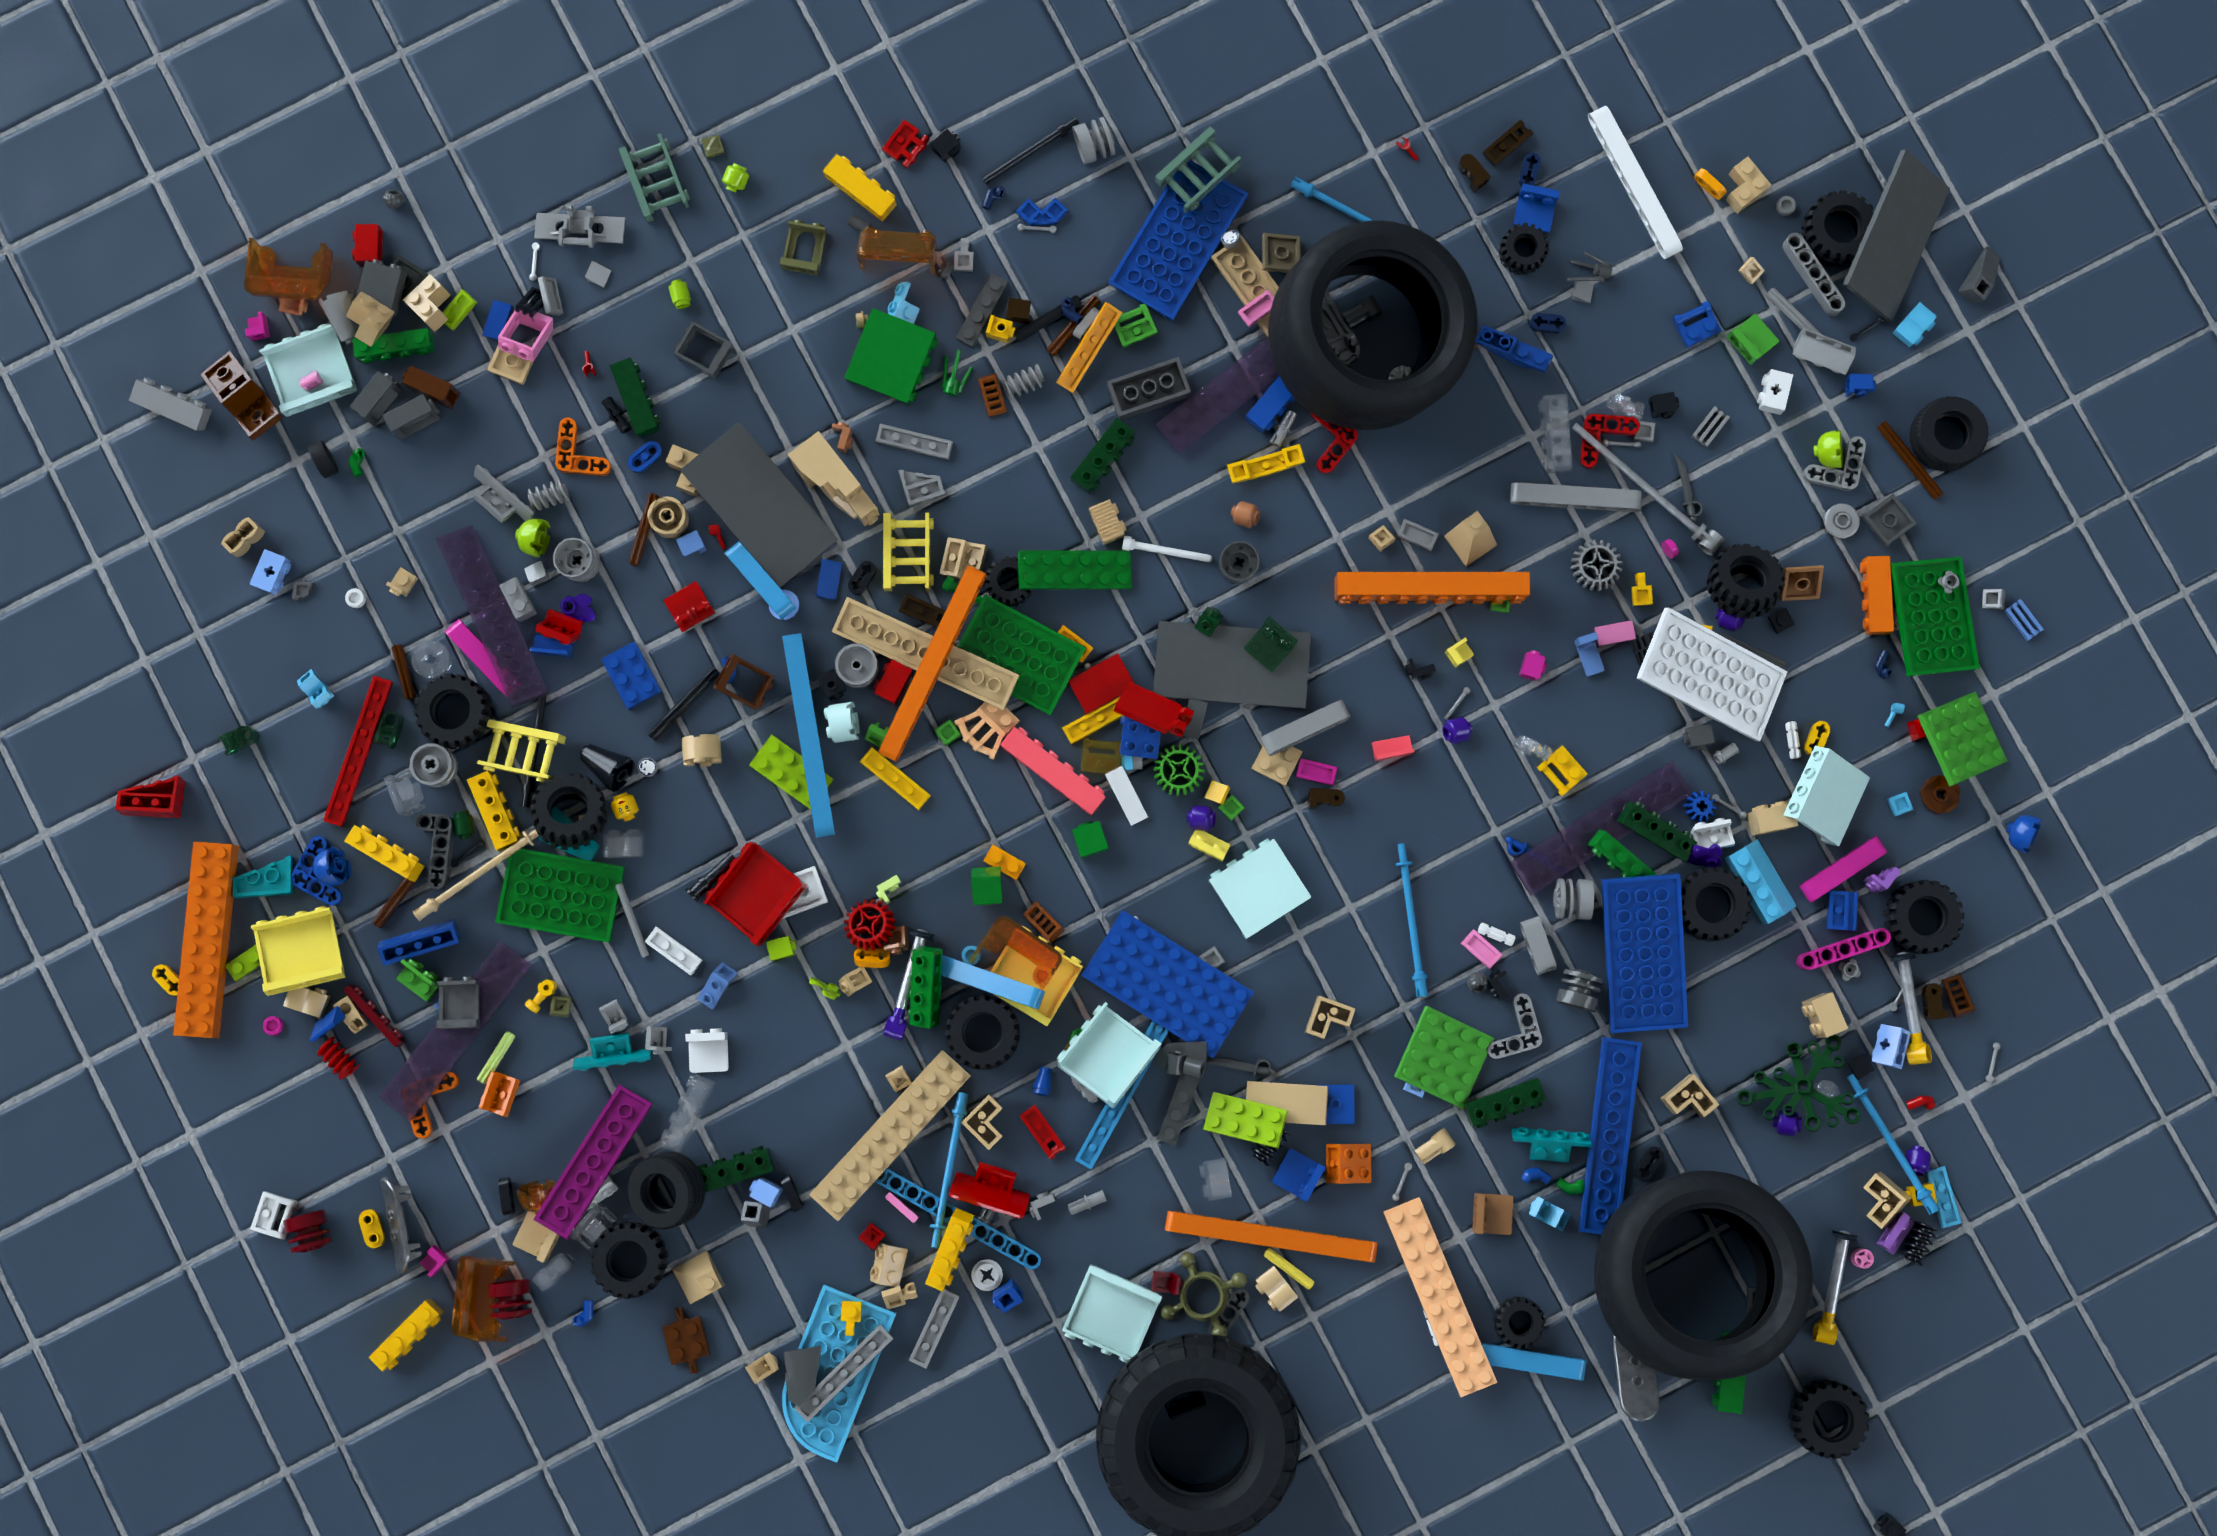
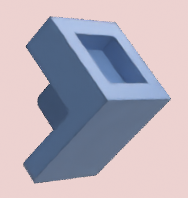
M697 530L676 539L684 557L697 551L700 554L707 551Z

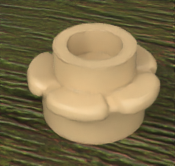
M861 311V313H856V323L858 329H864L868 315Z

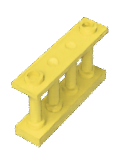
M883 513L884 591H892V586H896V584H925L926 591H930V586H934V574H930V530L934 529V519L930 518L929 513H925V520H896L892 518L891 513ZM896 528H925V539H896V537H892V530H896ZM925 546V558H896V556H892V549H896V547ZM896 565H925V576L896 577V575H892V567H896Z
M491 719L488 720L487 727L493 729L494 736L487 762L480 760L477 762V764L484 766L483 770L495 772V769L531 776L535 777L536 781L542 783L547 779H550V781L554 779V777L547 775L551 758L557 743L565 744V736ZM505 732L511 733L510 736L512 738L505 765L495 764L501 736ZM522 736L528 737L529 744L523 768H513L519 739ZM541 739L546 741L545 744L547 746L540 773L530 771L536 744Z

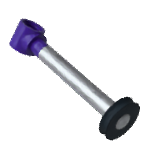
M910 928V933H907L914 935L915 938L893 1016L890 1015L887 1018L883 1036L900 1041L903 1039L907 1026L904 1017L910 999L911 954L913 949L924 946L926 939L934 941L933 936H935L922 929Z

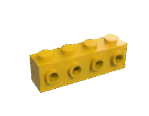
M836 154L824 168L823 174L826 179L883 222L895 208L896 200L894 199V194L889 190L884 191L881 189V185L872 178L870 180L865 176L866 173L859 167L854 168L851 165V161L845 156L840 157Z
M486 771L467 779L495 849L503 851L519 841V837H522L518 826H514L512 821L514 815L511 809L506 807L505 802H507V798L504 792L499 790L498 784L500 782L497 775Z
M356 825L353 826L345 839L346 843L413 882L417 880L425 867L418 862L420 858L411 853L408 855L404 854V849L396 844H393V846L387 844L388 839L379 834L377 837L372 835L373 830L364 825L361 828Z
M959 1208L955 1209L925 1282L926 1285L942 1292L946 1285L950 1287L954 1275H951L953 1269L956 1270L961 1259L958 1256L966 1248L967 1241H965L967 1235L970 1236L974 1224L971 1223L975 1215Z
M431 1298L425 1300L368 1358L381 1371L392 1370L399 1363L398 1359L402 1355H407L413 1349L411 1345L416 1340L418 1342L422 1340L430 1326L433 1328L441 1320L440 1316L444 1311Z

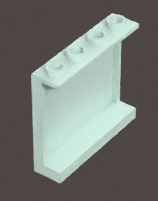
M322 324L318 326V329L303 331L299 336L284 338L280 343L267 344L263 349L259 350L264 356L281 404L279 405L280 411L286 417L358 391L340 339L331 324ZM317 371L323 381L322 384L306 391L301 387L300 379Z
M1815 746L1785 810L1784 816L1794 818L1821 836L1820 840L1822 842L1839 847L1870 777L1831 749Z
M1267 838L1258 844L1260 848L1255 851L1253 849L1248 850L1242 854L1244 858L1239 861L1236 859L1226 864L1227 869L1222 872L1218 869L1210 875L1211 879L1208 881L1224 903L1245 939L1311 898V895L1275 839L1270 841Z
M1105 1002L1102 1006L1098 1005L1094 1010V1017L1091 1021L1086 1020L1082 1025L1081 1030L1083 1031L1079 1036L1074 1035L1069 1042L1071 1046L1067 1051L1063 1050L1057 1057L1059 1060L1057 1067L1110 1107L1114 1108L1160 1050L1161 1043L1156 1039L1152 1041L1108 1008V1003Z
M1090 1264L1062 1331L1065 1332L1064 1336L1075 1340L1076 1337L1082 1339L1084 1345L1091 1348L1094 1345L1100 1347L1102 1353L1109 1356L1112 1353L1119 1356V1360L1127 1363L1138 1353L1158 1304L1162 1299V1295Z

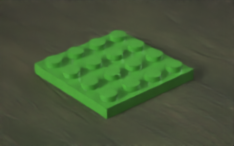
M1976 691L1917 716L1949 787L2007 762Z
M1425 1006L1394 1077L1464 1109V1104L1467 1102L1488 1054V1046L1493 1042L1494 1038L1429 1006Z

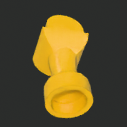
M547 979L542 983L540 982L538 984L539 992L533 1000L528 999L524 1005L537 1014L541 1009L539 1004L547 996L556 994V982Z

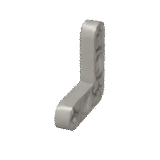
M1855 436L1848 441L1842 470L1811 464L1803 470V479L1812 484L1844 491L1853 490L1858 486L1866 449L1865 440L1860 436ZM1857 441L1861 447L1856 450V454H1852L1855 451V446L1852 444ZM1849 459L1857 461V468L1852 469L1849 467ZM1813 469L1815 474H1820L1822 471L1823 474L1822 476L1815 475L1811 478L1808 472ZM1850 473H1856L1851 475L1850 480L1853 484L1848 486V482H1845V480L1849 478ZM1826 474H1834L1835 482H1828L1826 480Z
M1517 994L1512 1001L1521 1034L1490 1043L1488 1046L1489 1057L1499 1059L1531 1050L1541 1045V1032L1531 999L1527 994ZM1519 997L1526 999L1527 1003L1524 1004L1525 1010L1530 1009V1012L1519 1014V1011H1523L1522 1006L1517 1005V1002L1520 1000ZM1526 1015L1530 1016L1533 1020L1529 1027L1524 1026L1522 1023V1018ZM1533 1034L1534 1037L1538 1038V1040L1535 1041V1045H1533V1043L1531 1042L1526 1043L1525 1045L1527 1048H1524L1523 1041L1520 1037L1524 1036L1523 1039L1527 1040L1530 1039V1035ZM1513 1039H1516L1520 1044L1516 1051L1511 1050L1509 1047V1042ZM1505 1041V1048L1508 1053L1505 1054V1050L1499 1051L1497 1056L1495 1053H1491L1493 1045L1502 1047L1504 1046L1502 1042Z

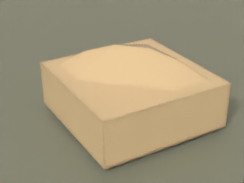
M1750 257L1738 271L1749 284H1753L1765 270L1754 257Z
M1384 525L1368 537L1380 552L1395 542L1396 539Z
M903 1066L885 1075L895 1092L912 1083Z

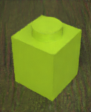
M790 936L766 942L771 961L795 956L794 951L797 950L795 939L791 940Z

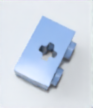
M264 549L250 585L277 595L283 587L285 574H288L290 571L291 560Z
M1881 1024L1877 1032L1876 1045L1872 1051V1062L1902 1070L1911 1032L1903 1028Z
M762 1177L753 1181L749 1188V1191H751L750 1197L772 1207L775 1206L780 1197L783 1187Z

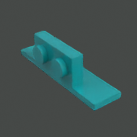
M629 1033L590 1038L592 1056L575 1058L573 1070L585 1071L593 1067L606 1068L609 1065L615 1064L626 1065L629 1062H646L651 1059L652 1050H645V1048L632 1050Z
M1525 1127L1511 1129L1513 1141L1531 1143L1529 1157L1532 1160L1569 1162L1571 1146L1591 1147L1590 1135L1584 1132L1549 1131L1545 1129H1527Z

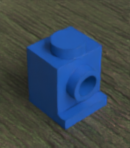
M1849 374L1845 378V397H1849L1853 393L1856 396H1866L1869 392H1874L1876 389V381L1873 380V374Z
M1013 1278L993 1291L992 1302L1003 1313L1023 1301V1292Z

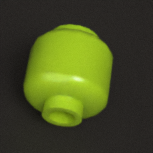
M733 163V165L727 166L722 182L727 185L726 189L736 193L737 189H745L750 175L747 172V168Z

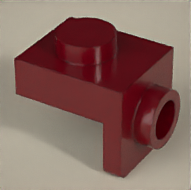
M1153 1271L1151 1291L1179 1295V1290L1183 1286L1180 1275L1176 1272Z

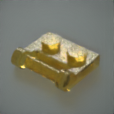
M1084 737L1081 772L1106 774L1120 767L1121 741H1097ZM1089 747L1115 750V755L1089 753L1088 751Z

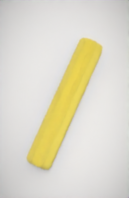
M1271 1248L1265 1251V1258L1306 1289L1310 1290L1315 1282Z

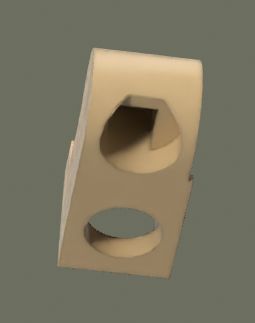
M348 995L333 1005L334 1008L338 1006L345 1014L346 1019L343 1021L354 1034L369 1025L364 1014Z

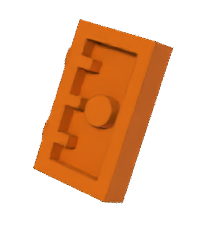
M1326 1144V1183H1371V1144Z

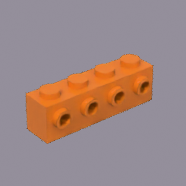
M1867 556L1860 562V573H1863L1861 592H1864L1862 610L1865 611V618L1862 623L1863 629L1866 630V635L1890 634L1894 632L1890 556Z

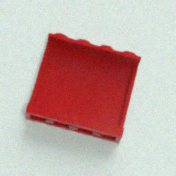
M750 841L742 847V853L739 857L733 859L729 864L730 868L726 874L723 873L718 878L716 887L708 891L706 900L703 903L712 906L748 936L750 942L755 946H762L808 885L759 844Z

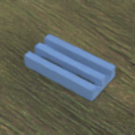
M2021 599L2004 610L2026 641L2044 630ZM2012 609L2015 611V613L2018 615L2022 623L2027 627L2031 634L2027 633V631L2024 629V627L2012 613Z

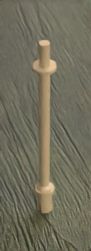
M536 829L529 834L525 831L522 832L524 837L437 898H428L425 904L412 911L420 922L433 911L437 912L441 903L528 843L531 846L535 845L532 840L539 836Z

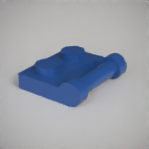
M1708 301L1687 313L1673 316V322L1686 348L1722 331ZM1702 313L1705 314L1706 318L1687 327L1684 326L1683 322Z

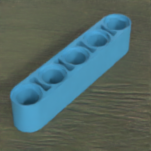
M740 541L725 552L726 556L781 620L796 609V606Z

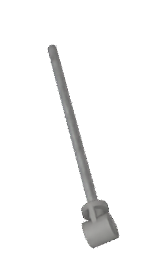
M1578 423L1572 427L1576 433L1693 532L1691 539L1694 541L1696 539L1700 540L1698 547L1704 553L1713 556L1722 546L1725 540L1718 532L1712 529L1707 532L1705 530L1707 526L1704 523L1698 527Z

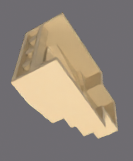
M819 431L788 454L795 470L809 488L817 485L835 506L854 520L858 517L864 526L867 524L872 525L878 520L880 514L877 507Z

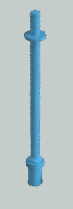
M1295 176L1291 183V188L1305 194L1304 196L1307 198L1313 196L1360 222L1374 221L1316 190L1313 183L1309 184L1297 178V176Z
M1405 843L1397 844L1400 863H1396V866L1401 867L1415 967L1412 980L1415 982L1416 997L1429 996L1426 978L1428 977L1422 969L1408 865H1412V861H1407Z
M1854 1074L1848 1076L1847 1079L1857 1093L1853 1097H1859L1917 1190L1916 1198L1922 1202L1929 1215L1940 1210L1931 1196L1932 1192L1930 1189L1927 1190V1188L1923 1187L1866 1095L1869 1089L1863 1090Z
M957 1092L955 1108L952 1109L955 1119L935 1224H930V1227L934 1229L932 1248L939 1249L942 1230L947 1229L946 1226H943L961 1122L967 1116L966 1107L969 1097L967 1093Z

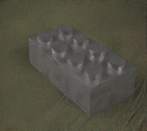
M1179 357L1107 381L1111 400L1117 417L1121 421L1191 397V390Z

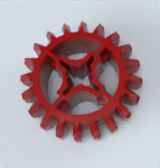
M864 899L863 905L857 902V908L851 907L852 914L846 913V916L849 917L848 920H844V923L848 925L844 928V931L848 932L846 938L851 939L850 943L852 945L856 944L858 949L863 947L865 951H868L870 947L874 951L876 945L879 948L883 947V941L889 943L888 936L893 937L890 930H895L896 927L892 924L896 920L892 918L893 912L888 911L889 907L887 905L883 906L882 901L876 903L875 899H871L869 903L867 899ZM877 911L881 914L878 916L875 915L871 917L867 914V912ZM861 917V922L857 925V922ZM868 920L873 923L871 924V929L867 927ZM883 924L881 931L878 933V928ZM869 933L873 938L863 939L859 935Z

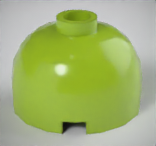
M1841 430L1824 433L1818 439V444L1814 446V457H1818L1819 462L1825 467L1843 468Z
M535 518L525 521L515 533L520 550L533 557L540 558V554L544 555L550 542V535H547V529H550L549 522Z

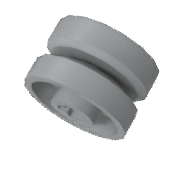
M850 644L838 653L835 660V669L840 679L847 686L865 688L876 680L879 673V662L874 652L868 646ZM856 663L860 664L859 668H854L856 667Z
M427 743L419 746L413 752L410 758V771L418 782L432 788H441L454 780L458 772V762L455 755L449 749L438 744Z

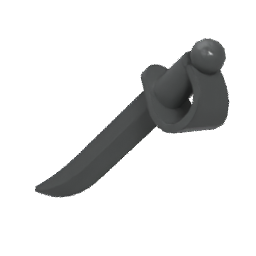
M1675 454L1686 502L1682 506L1687 507L1688 517L1695 523L1697 517L1702 514L1703 507L1700 502L1693 501L1686 466L1680 457ZM1694 505L1699 506L1701 509L1698 514L1695 512Z
M1264 1057L1259 1058L1256 1065L1224 1058L1206 1060L1208 1065H1218L1254 1072V1076H1256V1073L1266 1075L1269 1073L1271 1076L1276 1074V1070L1271 1068L1270 1061ZM1260 1062H1266L1268 1063L1269 1067L1260 1066L1258 1064Z

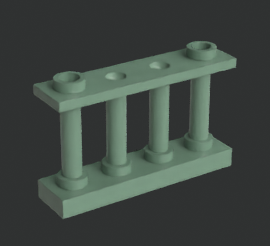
M1211 126L1155 176V183L1159 187L1163 184H1168L1186 202L1183 210L1185 214L1190 210L1194 211L1199 206V202L1230 173H1236L1241 167L1240 156L1232 160L1214 142L1215 130ZM1205 146L1209 147L1227 165L1220 173L1201 155V150ZM1191 159L1196 160L1213 177L1206 186L1187 167V162ZM1178 171L1182 172L1200 190L1193 198L1173 179V175Z
M661 133L657 134L660 143L632 153V151L628 152L626 146L619 148L647 223L654 220L652 214L658 209L683 201L685 208L689 207L687 202L690 200L689 194L686 189H682L668 152L671 149L667 138L663 139ZM661 150L664 151L667 160L640 170L634 168L633 163L637 159ZM670 167L673 177L646 187L645 185L641 186L639 180L643 176ZM674 184L677 185L679 194L655 203L647 202L646 197L649 196V193Z

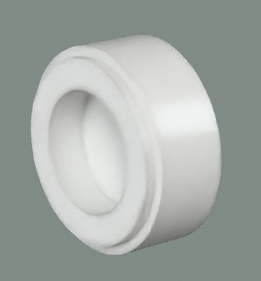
M354 588L346 593L345 601L352 608H360L365 604L366 596L361 590Z

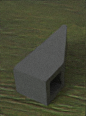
M1988 246L1985 247L1958 290L1970 303L1985 301L1995 283L2000 257Z

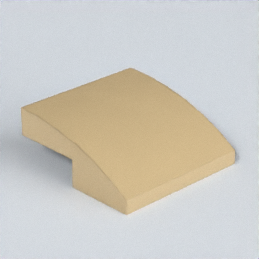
M948 537L939 574L949 575L961 580L968 565L982 571L988 547L983 544Z

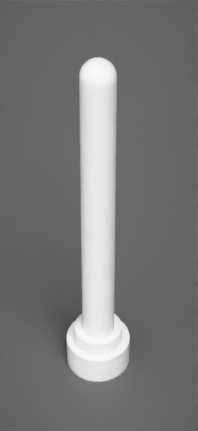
M1124 535L1122 551L1138 549L1204 562H1211L1213 560V557L1208 554L1136 542L1132 537Z

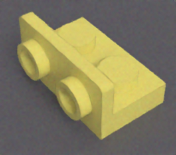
M1199 830L1194 831L1188 842L1189 846L1221 862L1230 847V844L1205 831Z

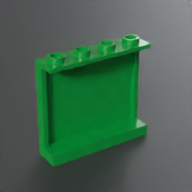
M872 308L844 379L847 382L856 383L909 406L916 399L917 392L915 390L917 385H921L924 379L923 370L930 364V353L932 349L935 350L937 347V335L935 332Z

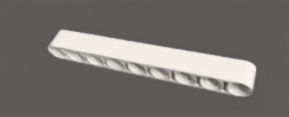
M1603 106L1589 113L1588 120L1660 255L1667 259L1683 250L1681 241L1611 111L1607 106Z

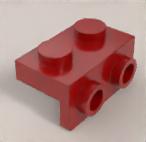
M549 609L547 610L545 620L537 624L535 631L541 633L543 637L559 640L561 644L569 645L580 638L583 621Z

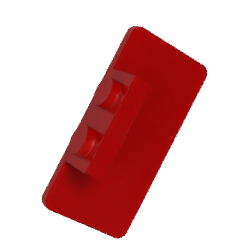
M979 1162L975 1177L957 1172L949 1192V1196L956 1200L968 1202L975 1206H981L1019 1219L1024 1218L1030 1199V1194L1012 1189L1017 1173Z

